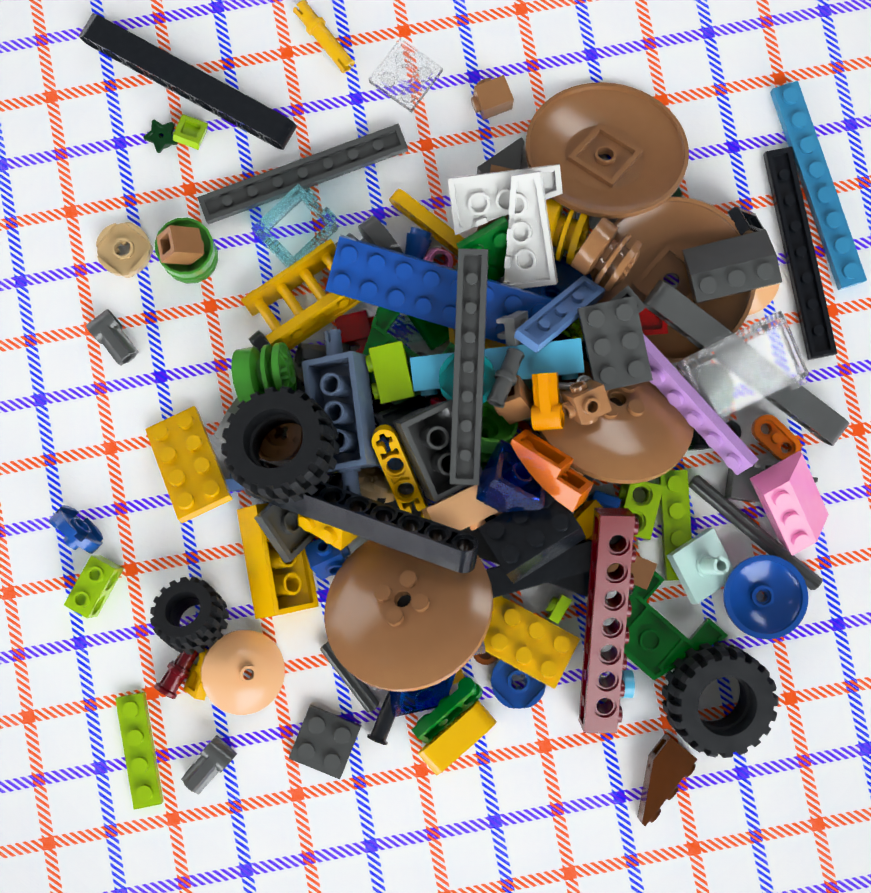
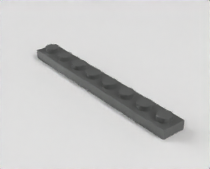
M398 123L197 198L205 220L209 225L408 152V146Z
M458 249L450 484L480 485L488 249Z

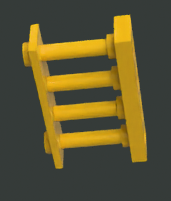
M331 239L317 246L300 260L240 299L252 316L260 313L272 332L265 337L272 346L275 343L283 342L291 350L334 321L337 317L362 302L331 292L326 294L314 278L315 274L326 267L329 271L331 270L336 246ZM303 282H305L318 300L305 310L291 292ZM281 297L295 315L283 325L279 323L268 307Z

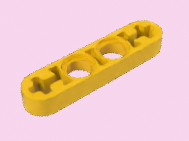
M398 188L389 198L390 203L421 229L432 233L431 237L458 257L456 243L465 238L460 234L455 235L451 227L405 191Z
M390 425L378 426L372 434V446L399 508L412 513L410 502L415 500L414 505L417 511H421L428 507V504L396 430ZM380 434H384L386 437L391 436L389 439L391 451L387 452V447L383 441L378 442ZM391 458H399L404 465L399 470H392L388 467L387 462ZM405 482L412 484L414 487L413 492L407 495L400 493L398 490V486Z

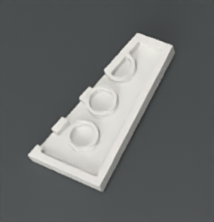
M541 171L515 174L511 177L509 225L506 238L507 249L503 283L520 289L556 285L558 283Z

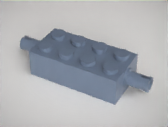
M331 329L330 333L326 330L323 332L326 356L302 361L305 393L310 398H313L333 421L332 425L337 429L339 436L335 440L339 444V454L333 455L337 464L335 469H329L327 474H341L343 489L362 496L358 472L361 469L381 466L371 442L376 425L369 371L365 359L367 355L355 351L343 353L341 330Z

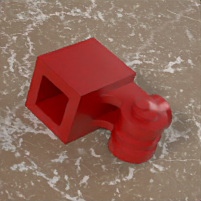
M362 310L337 317L335 324L336 328L341 330L342 344L358 345L360 348L356 352L363 354L374 316L368 317L367 311Z

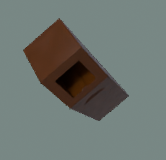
M666 733L648 755L637 818L645 827L649 822L652 823L658 818L661 813L660 807L666 799L671 800L676 795L679 789L677 785L684 777L688 778L696 767L694 763L697 761V758Z

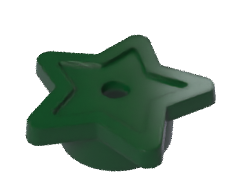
M154 119L152 120L151 131L144 135L143 139L154 143L156 152L161 153L163 149L178 144V142L173 141L175 123L169 122L162 125Z

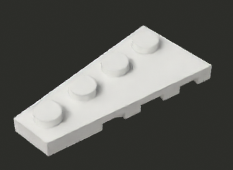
M560 164L448 178L455 235L509 214L511 177L515 174L541 171L546 200L563 194Z

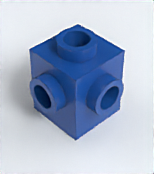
M320 538L305 547L310 568L320 580L336 575L339 568L342 567V564L351 555L348 545L344 549L339 550Z

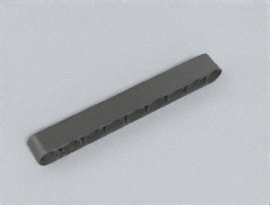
M659 280L643 303L649 311L824 443L834 446L850 424L843 416L670 284Z

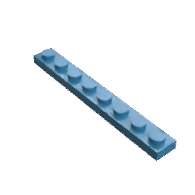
M795 81L775 87L770 91V95L788 147H792L797 173L837 289L842 290L867 281L799 82Z

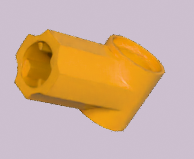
M558 373L532 374L534 405L531 407V423L533 430L563 429L565 415L562 410V403H560Z

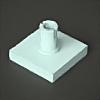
M714 528L705 529L666 555L691 604L700 603L722 588L728 575L734 568Z

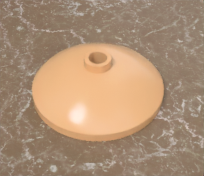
M236 630L217 639L214 645L208 649L201 667V681L207 697L221 710L235 715L252 714L267 707L280 692L285 677L284 659L277 645L266 635L252 630ZM246 669H251L252 671L249 679H244L243 672Z

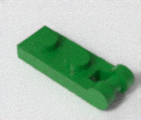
M469 677L462 678L458 683V689L453 694L442 698L438 703V707L430 714L423 715L417 721V725L411 730L419 740L428 744L482 696V687Z

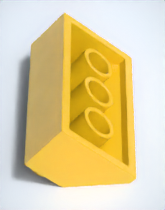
M269 503L237 509L255 619L319 607L313 570L310 568L305 548L291 562L284 563L254 519Z

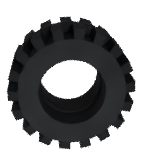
M181 577L178 583L173 580L169 582L170 587L167 589L163 587L160 590L162 593L160 597L156 596L153 600L156 604L155 607L150 609V614L154 616L150 618L151 625L155 627L153 630L156 635L177 652L183 653L184 651L187 654H194L195 650L198 653L205 652L206 646L211 648L214 645L213 641L223 636L221 630L227 629L228 623L224 620L229 618V612L225 609L227 608L226 602L203 579L200 581L197 577H191L190 580L187 577ZM200 605V611L196 619L186 626H180V619L183 613L192 606Z

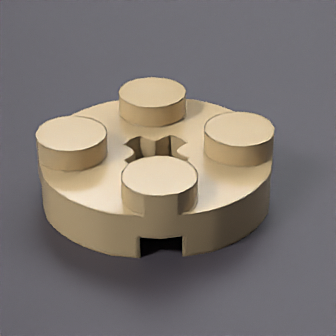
M130 222L114 223L107 226L99 234L96 241L99 263L110 273L125 278L133 277L141 272L148 265L153 253V247L147 234L139 226ZM130 244L129 253L120 256L119 245L126 246Z
M377 466L361 469L358 472L362 496L375 501L378 498H386L385 503L396 500L386 476Z

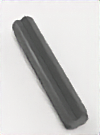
M329 641L321 646L320 651L366 712L369 713L376 709L379 705L377 698L364 682L353 676L339 662L330 647Z

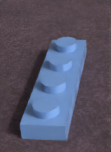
M583 275L519 326L515 331L514 338L535 353L539 352L579 318L578 308L594 305L604 296L605 289Z

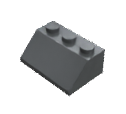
M766 229L682 250L695 304L782 283L777 255Z
M452 399L418 409L393 421L425 497L433 502H437L469 486L450 484ZM480 467V480L486 477Z

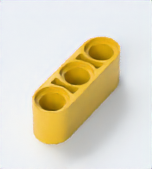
M477 700L433 740L426 744L418 752V755L437 776L483 737L497 721L482 703Z

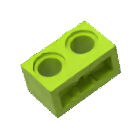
M650 482L621 484L618 498L622 499L620 508H629L639 520L638 534L634 535V537L651 540L664 486ZM635 488H641L645 492V500L642 503L636 502L633 498Z
M91 555L67 597L64 606L87 619L98 617L124 568L101 555Z

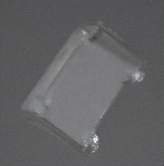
M782 311L769 315L686 357L676 365L678 372L725 423L729 422V415L788 386L791 390H795L807 383L805 378L810 376Z

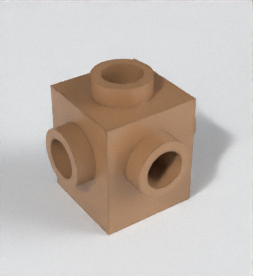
M590 379L573 383L569 386V390L561 393L564 402L562 403V410L565 416L581 425L592 424L598 420V417L612 411L604 384Z

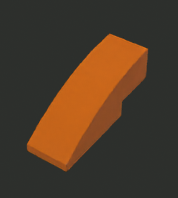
M527 429L511 440L510 444L525 468L555 500L572 512L586 501L594 483L570 468L574 460L573 458Z

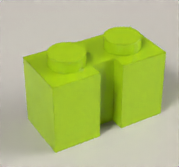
M398 341L368 348L370 355L365 356L368 371L374 372L376 383H372L375 400L380 399L381 404H387L415 397L403 342Z

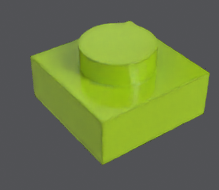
M182 114L173 133V141L199 150L208 130V123Z
M559 594L557 598L553 596L545 609L549 612L546 617L559 624L572 600L563 594Z

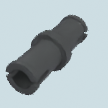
M515 348L507 349L500 370L495 372L494 378L496 380L487 398L489 404L498 408H504L511 387L516 385L518 380L516 375L525 357L523 352Z

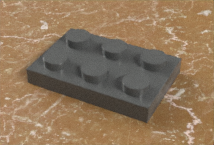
M635 296L577 309L592 380L604 384L606 391L653 380Z

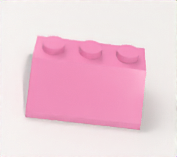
M800 451L750 478L778 540L791 555L818 541L829 514L804 456Z

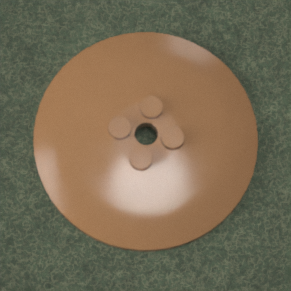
M616 83L581 84L555 94L536 111L531 119L526 135L525 152L529 168L560 164L563 194L552 198L568 209L592 217H605L609 219L627 218L655 209L675 193L684 178L688 166V141L676 116L653 96L636 88ZM607 154L611 159L603 160L598 155Z
M670 197L651 211L633 217L618 218L614 222L619 227L614 240L619 242L629 233L631 238L625 246L630 250L637 240L642 242L643 245L639 251L638 260L625 279L615 286L610 293L605 290L603 298L596 304L610 301L628 285L639 299L644 302L659 280L663 281L664 276L667 274H675L678 277L679 284L675 289L693 302L682 250L741 236L735 226V222L721 210L710 204L684 197ZM596 268L590 272L593 282H595L599 272ZM605 275L598 285L604 288L610 278ZM756 290L705 301L696 305L735 334L748 316ZM669 325L668 334L645 335L670 363L690 361L707 355Z
M584 361L585 372L578 373V377L587 375L592 379L589 362ZM558 375L559 382L576 383L577 379L562 380L561 375ZM650 381L607 390L606 393L612 411L598 417V420L592 424L581 425L565 416L563 429L538 431L544 441L574 459L570 467L576 471L605 482L635 484L656 479L673 469L687 452L693 438L694 428L668 402L660 390ZM559 389L560 403H564L561 393L566 391L564 389ZM610 398L620 400L623 405L617 406L611 402Z
M368 540L346 559L330 585L324 613L325 630L330 647L339 662L353 676L375 688L405 692L436 685L464 667L481 646L492 618V585L486 568L478 555L473 571L459 573ZM404 595L411 596L410 603L407 606H397L400 597Z

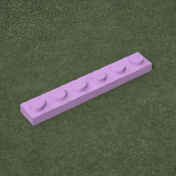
M643 333L653 378L650 382L660 390L668 402L683 415L688 424L702 436L707 445L713 448L736 475L752 467L759 459Z

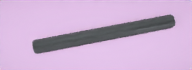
M696 475L690 480L689 488L766 553L783 558L794 565L803 576L810 590H816L823 582L821 577L795 555H791L782 544L700 475Z

